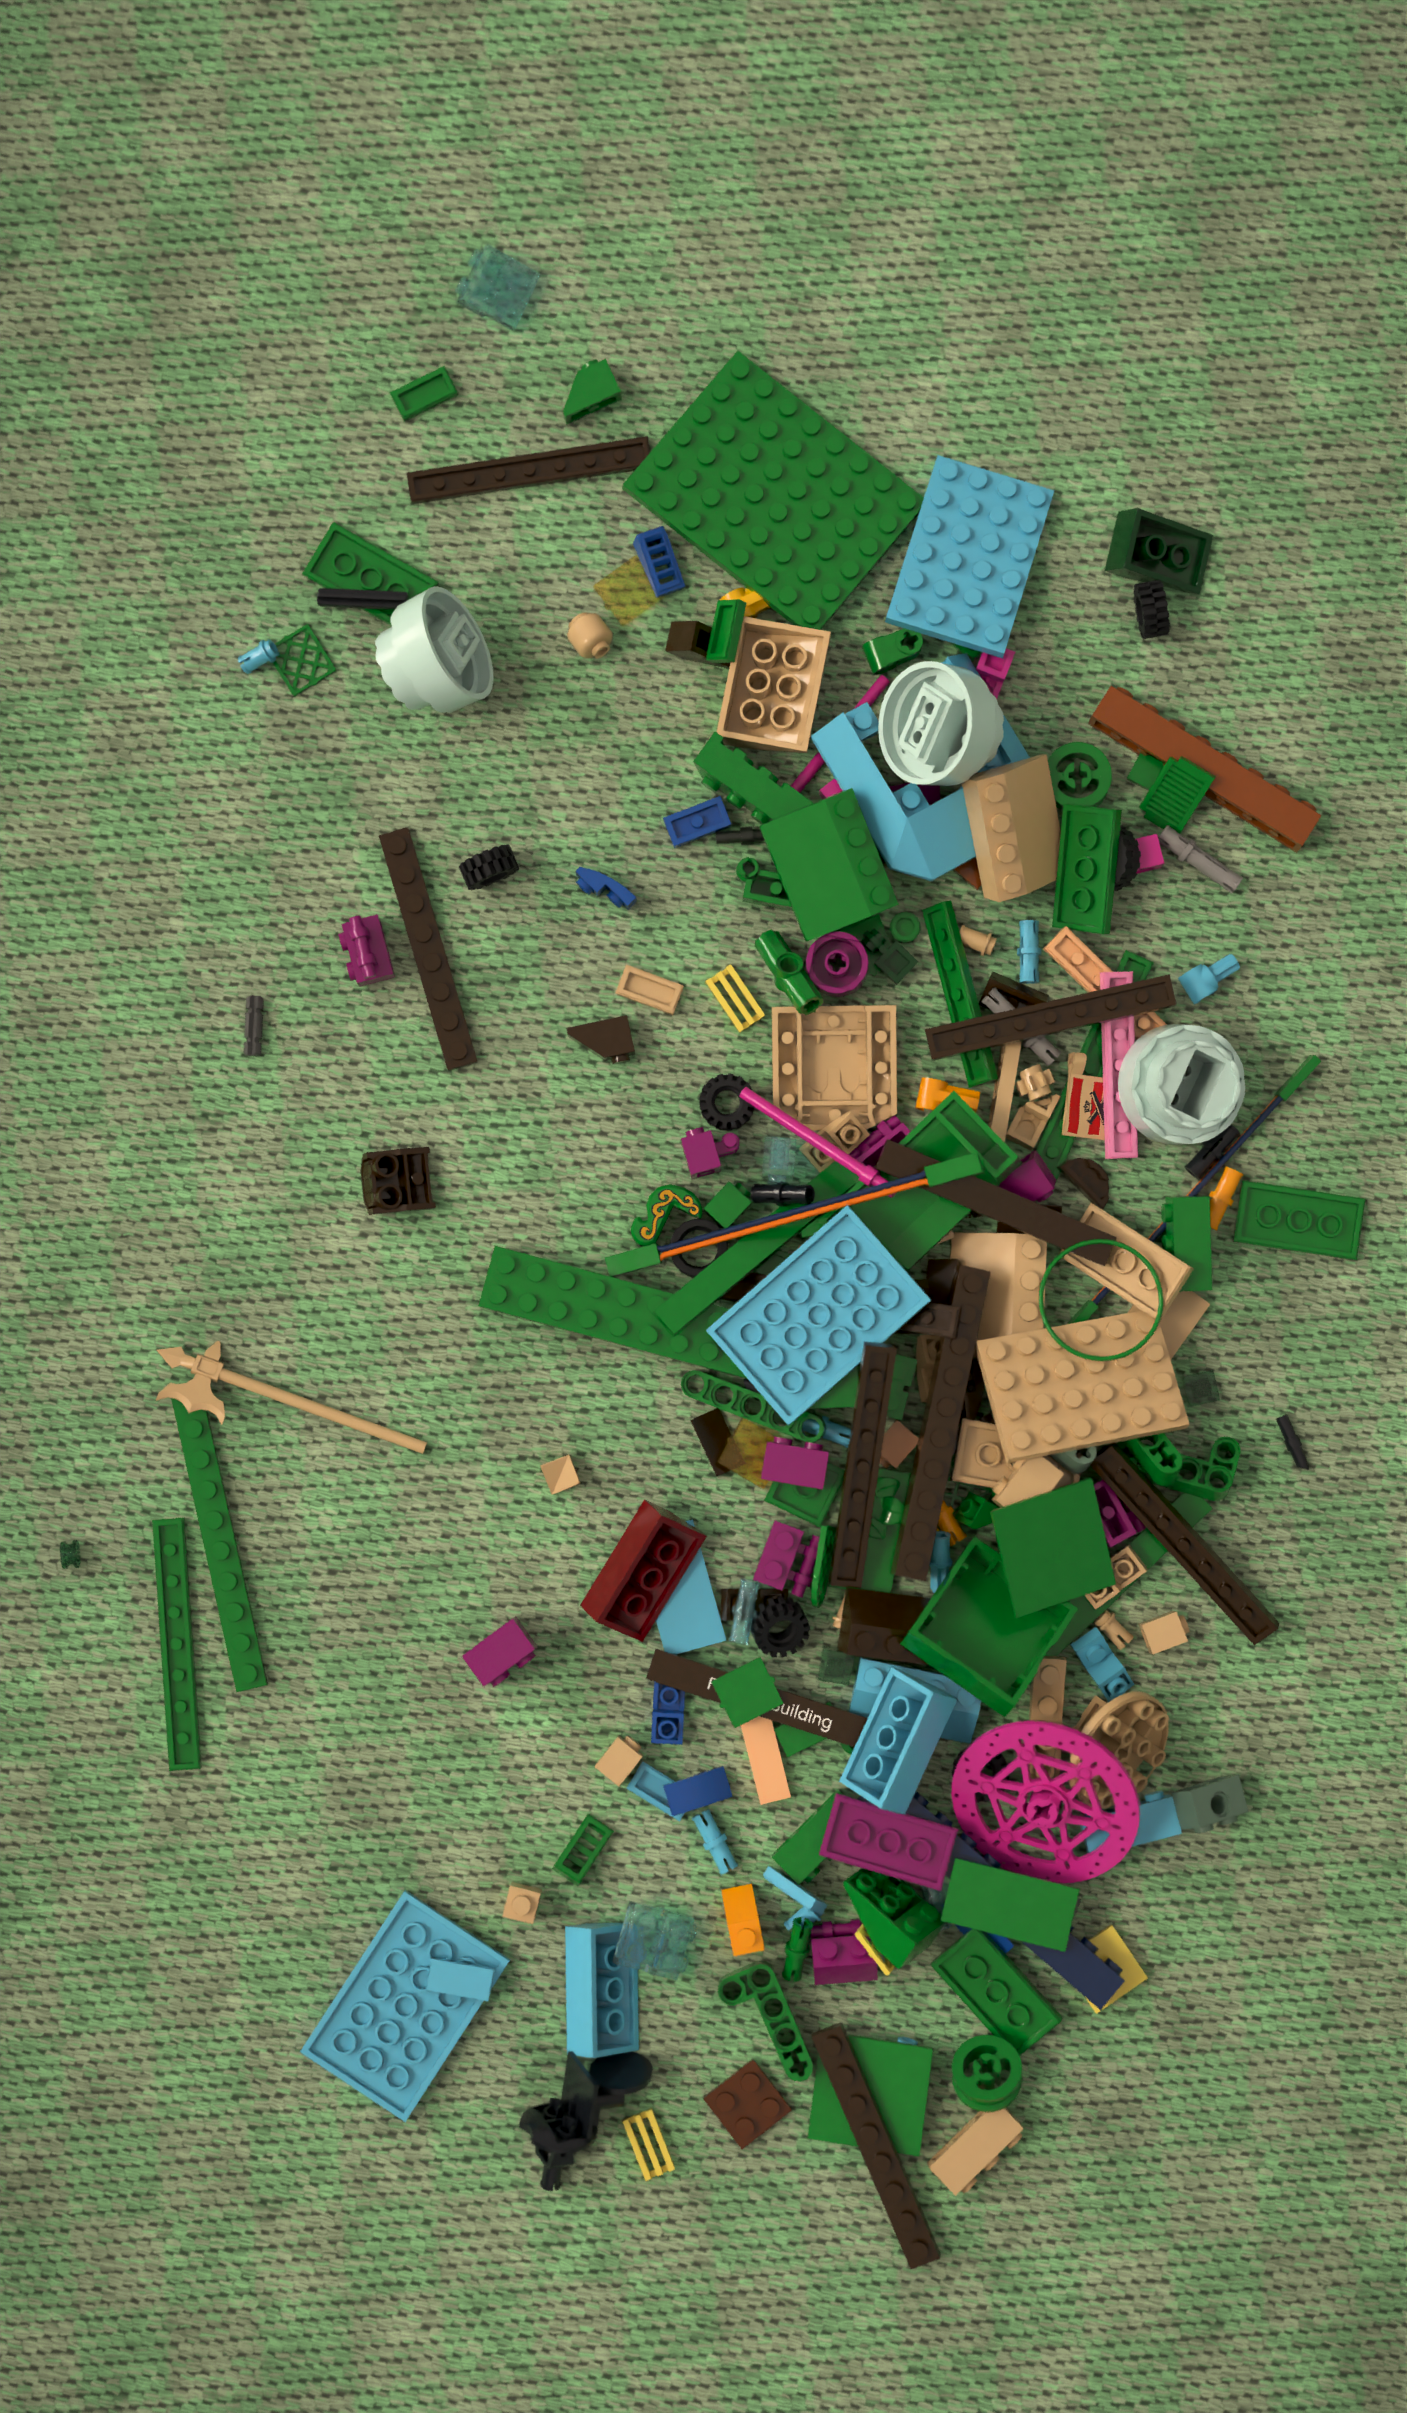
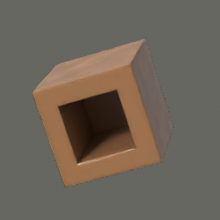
M895 1420L884 1433L880 1464L886 1469L890 1465L896 1469L915 1448L919 1440L917 1436L898 1420Z

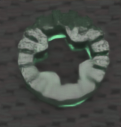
M73 1540L71 1544H67L66 1541L61 1542L60 1559L63 1569H68L70 1565L80 1568L81 1560L77 1559L81 1558L80 1555H77L80 1553V1551H77L80 1550L78 1540Z

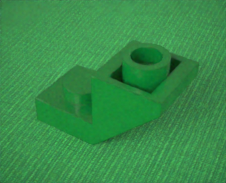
M969 1491L967 1497L961 1502L955 1519L974 1530L993 1523L990 1511L1000 1508L992 1501L996 1494L992 1491L987 1501Z

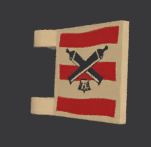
M1072 1052L1068 1055L1069 1074L1061 1135L1105 1140L1103 1078L1082 1075L1087 1056L1084 1053Z

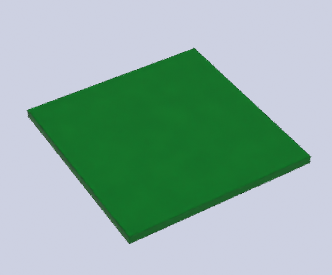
M1092 1478L990 1511L1015 1618L1116 1584Z
M847 2034L899 2154L920 2157L933 2048ZM818 2053L808 2139L858 2147Z

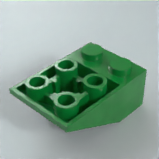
M861 1868L843 1882L875 1949L897 1969H901L927 1949L946 1923L941 1921V1914L934 1906L927 1903L910 1885L901 1879Z

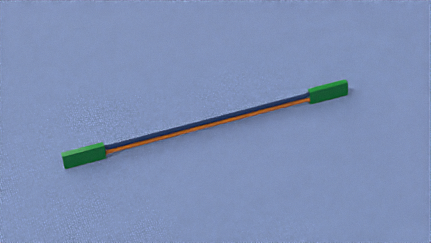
M1310 1055L1274 1094L1276 1097L1223 1154L1221 1160L1213 1165L1186 1196H1196L1282 1101H1286L1321 1062L1316 1055ZM1162 1222L1147 1239L1155 1242L1165 1231L1166 1222ZM1104 1286L1091 1301L1088 1300L1067 1324L1087 1321L1099 1308L1097 1305L1108 1294L1110 1289Z
M975 1152L926 1166L924 1171L918 1174L664 1246H658L655 1243L605 1257L610 1277L620 1276L662 1264V1260L667 1257L844 1208L847 1205H855L922 1185H929L931 1188L984 1172L979 1153Z

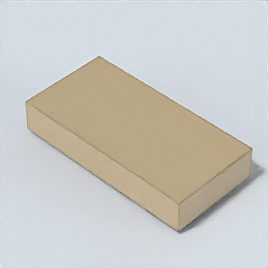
M626 964L615 994L674 1015L684 985Z

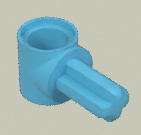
M1228 954L1209 967L1205 964H1199L1180 976L1178 980L1195 1005L1206 996L1218 990V982L1238 971L1240 965L1232 954Z

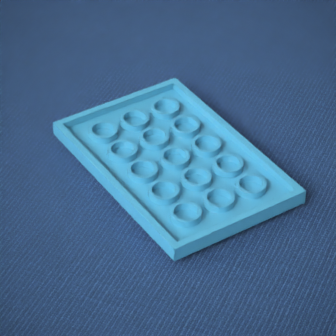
M937 455L885 623L1003 658L1054 490Z
M847 1205L706 1331L789 1426L861 1363L864 1342L884 1343L924 1308L931 1299Z
M406 1890L300 2051V2053L404 2122L412 2113L483 2003V2000L427 1991L426 1987L432 1957L495 1968L491 1989L510 1961L508 1957Z

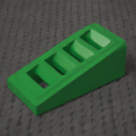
M587 1814L552 1869L576 1886H579L614 1831L590 1814ZM587 1826L602 1835V1839L599 1841L585 1832ZM582 1837L596 1847L595 1850L592 1852L578 1842L579 1838ZM573 1848L589 1858L586 1863L570 1853ZM566 1859L581 1868L579 1874L563 1864Z

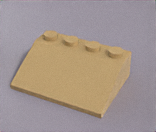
M744 616L735 662H731L717 727V733L724 738L723 742L725 745L757 750L808 752L831 636L830 631Z
M1047 754L976 773L962 783L984 898L1003 902L1029 894L1055 881L1057 878L1061 829Z
M953 1232L955 1238L951 1239L950 1259H958L963 1266L991 1272L976 1341L1043 1329L1044 1323L1039 1309V1289L1046 1271L1047 1242L1028 1234ZM1044 1288L1043 1302L1045 1301V1288ZM974 1350L973 1358H978L976 1350Z

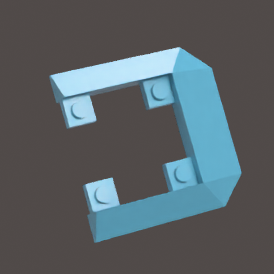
M967 653L948 656L945 661L941 662L969 669L981 677ZM868 702L845 714L842 712L810 738L842 791L850 788L853 789L874 844L889 869L933 881L975 858L976 854L963 788L932 805H929L917 784L910 783L892 793L862 743L878 734L879 721ZM1005 716L1002 725L1004 731L1003 739L997 749V753L977 773L1030 758Z

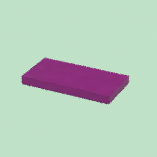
M836 1793L819 1855L941 1891L958 1828L907 1813L904 1815L884 1810L873 1803Z

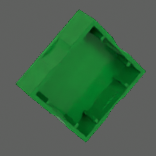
M974 1536L964 1548L900 1645L1005 1718L1018 1703L1038 1672L1040 1663L1049 1650L1057 1643L1078 1608L1066 1601L1015 1618L1001 1556Z

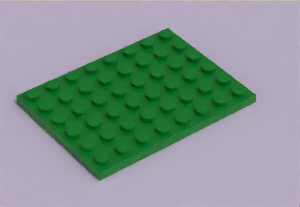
M738 350L622 485V489L743 586L760 595L767 605L792 625L818 630L824 628L919 514L924 497Z

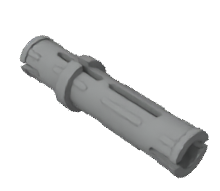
M1169 825L1159 835V843L1176 854L1179 861H1186L1188 864H1191L1198 871L1229 891V893L1232 894L1242 881V876L1233 872L1195 845L1196 841L1193 839L1189 841Z
M993 988L988 993L997 1003L989 996H985L981 1001L993 1013L1016 1009L997 991V988ZM1044 1036L1024 1040L1021 1043L1025 1048L1029 1047L1047 1066L1055 1060L1046 1050L1054 1058H1058L1061 1054V1051Z

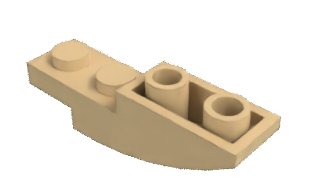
M1045 1656L1040 1663L1038 1672L1031 1683L1029 1721H1044L1063 1725L1066 1657ZM1034 1745L1037 1753L1061 1760V1749L1045 1745ZM1029 1763L1031 1778H1040L1033 1764ZM1043 1764L1051 1778L1060 1775V1769Z

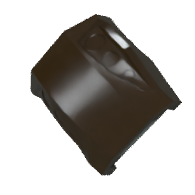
M429 1147L366 1152L362 1155L360 1172L363 1200L369 1215L436 1208L431 1194L428 1167Z

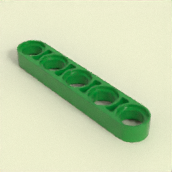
M692 1370L687 1372L681 1380L682 1391L688 1397L802 1441L816 1442L822 1439L826 1433L825 1421L820 1416L808 1411L804 1412L791 1425L779 1426L774 1420L776 1411L761 1394L747 1390L743 1386L709 1373ZM694 1375L700 1376L704 1381V1388L699 1393H693L688 1388V1381ZM722 1386H727L732 1390L733 1398L728 1404H722L717 1399V1391ZM750 1397H756L761 1402L762 1408L757 1415H750L745 1409V1403ZM808 1419H814L819 1424V1433L815 1437H808L803 1432V1424Z

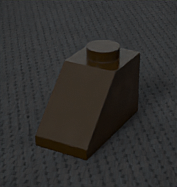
M699 621L671 622L666 652L684 660L727 669L730 667V663H712L706 660L712 627Z
M627 1015L566 1028L570 1039L604 1061L611 1060L613 1065L629 1062L630 1056L635 1055Z

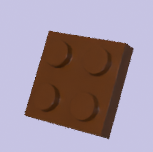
M753 2058L703 2097L704 2101L741 2149H744L792 2111V2108Z

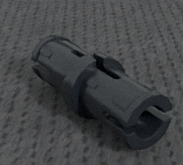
M1231 1124L1216 1137L1203 1142L1201 1150L1184 1168L1194 1178L1199 1180L1216 1160H1221L1223 1157L1222 1153L1240 1135V1132Z
M778 1182L774 1185L754 1184L751 1188V1199L754 1203H773L784 1207L789 1204H812L811 1202L815 1198V1191L812 1185H789L787 1182Z

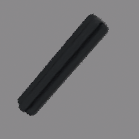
M320 588L317 593V603L320 607L395 610L398 605L408 600L406 592Z

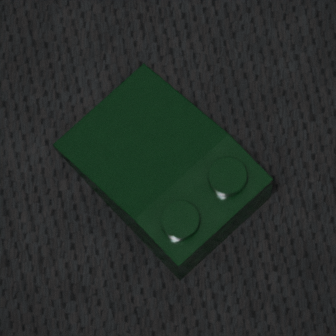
M1139 508L1118 511L1105 571L1140 582L1161 580V583L1166 588L1199 595L1213 535Z

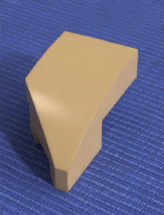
M1055 1094L1050 1096V1098L1025 1103L1024 1107L1018 1109L1007 1130L1006 1138L1032 1151L1061 1096Z

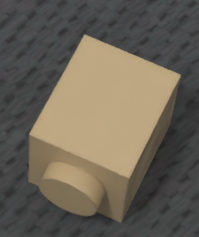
M1176 1611L1165 1613L1138 1624L1148 1651L1152 1655L1188 1641L1185 1635L1190 1633L1184 1615L1178 1616Z
M618 1735L595 1764V1768L619 1787L643 1757V1754L639 1752L642 1746L628 1735L625 1739Z
M512 1882L509 1887L502 1917L533 1924L542 1889Z

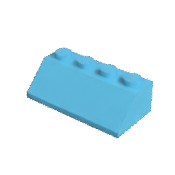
M859 1657L849 1712L868 1718L890 1668L894 1667L932 1684L956 1698V1704L940 1738L971 1743L980 1711L981 1701L942 1673Z
M891 1667L839 1782L877 1807L905 1815L957 1699L932 1684Z
M585 1923L565 1926L567 2054L569 2051H573L576 2056L597 2058L638 2051L637 1923Z

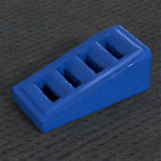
M664 526L638 534L634 539L633 546L656 598L684 589L685 584ZM655 542L658 543V545L649 548L647 547V545ZM662 552V557L654 560L651 559L652 555ZM667 564V569L656 572L655 568ZM672 575V581L660 585V579Z

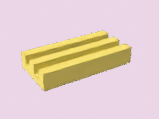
M731 964L723 971L718 972L714 977L705 981L739 1033L765 1017L764 1012ZM729 974L756 1013L755 1016L751 1017L725 976ZM720 981L746 1022L741 1024L716 987V982Z
M652 2108L622 2120L645 2181L652 2179V2177L663 2175L667 2171L675 2170ZM648 2117L666 2163L663 2166H660L642 2120ZM634 2122L637 2123L654 2169L651 2171L648 2169L631 2124Z

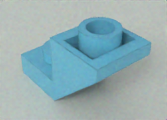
M1097 1627L1070 1644L1108 1702L1124 1694L1126 1690L1134 1686L1126 1669L1113 1654Z

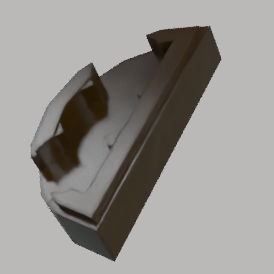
M1075 1158L1066 1160L1057 1167L1091 1203L1104 1209L1109 1201V1178L1102 1166L1091 1159Z

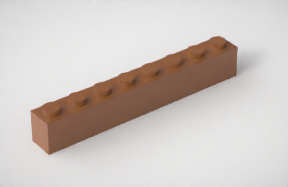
M1110 686L1088 722L1089 725L1137 755L1140 753L1145 756L1150 755L1164 762L1163 767L1170 756L1177 760L1181 756L1185 757L1216 776L1205 793V797L1297 853L1322 816L1316 812L1317 809L1312 804L1303 800L1299 802L1289 796L1290 792L1283 786L1278 784L1273 786L1265 781L1264 776L1257 770L1252 768L1247 770L1237 763L1238 760L1227 752L1220 753L1213 749L1207 739L1201 736H1192L1185 731V727L1181 723L1172 719L1168 721L1158 715L1159 711L1155 707L1147 703L1142 705L1132 699L1133 695L1126 689L1121 687L1116 689Z

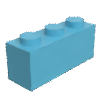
M1163 1791L1144 1795L1145 1800L1139 1802L1140 1823L1131 1847L1182 1834L1173 1797L1169 1794L1164 1795ZM1115 1808L1104 1812L1115 1814ZM1084 1813L1085 1816L1083 1817L1092 1818L1091 1816ZM1080 1825L1081 1831H1083L1087 1826ZM1098 1829L1084 1840L1087 1854L1104 1843L1109 1833Z

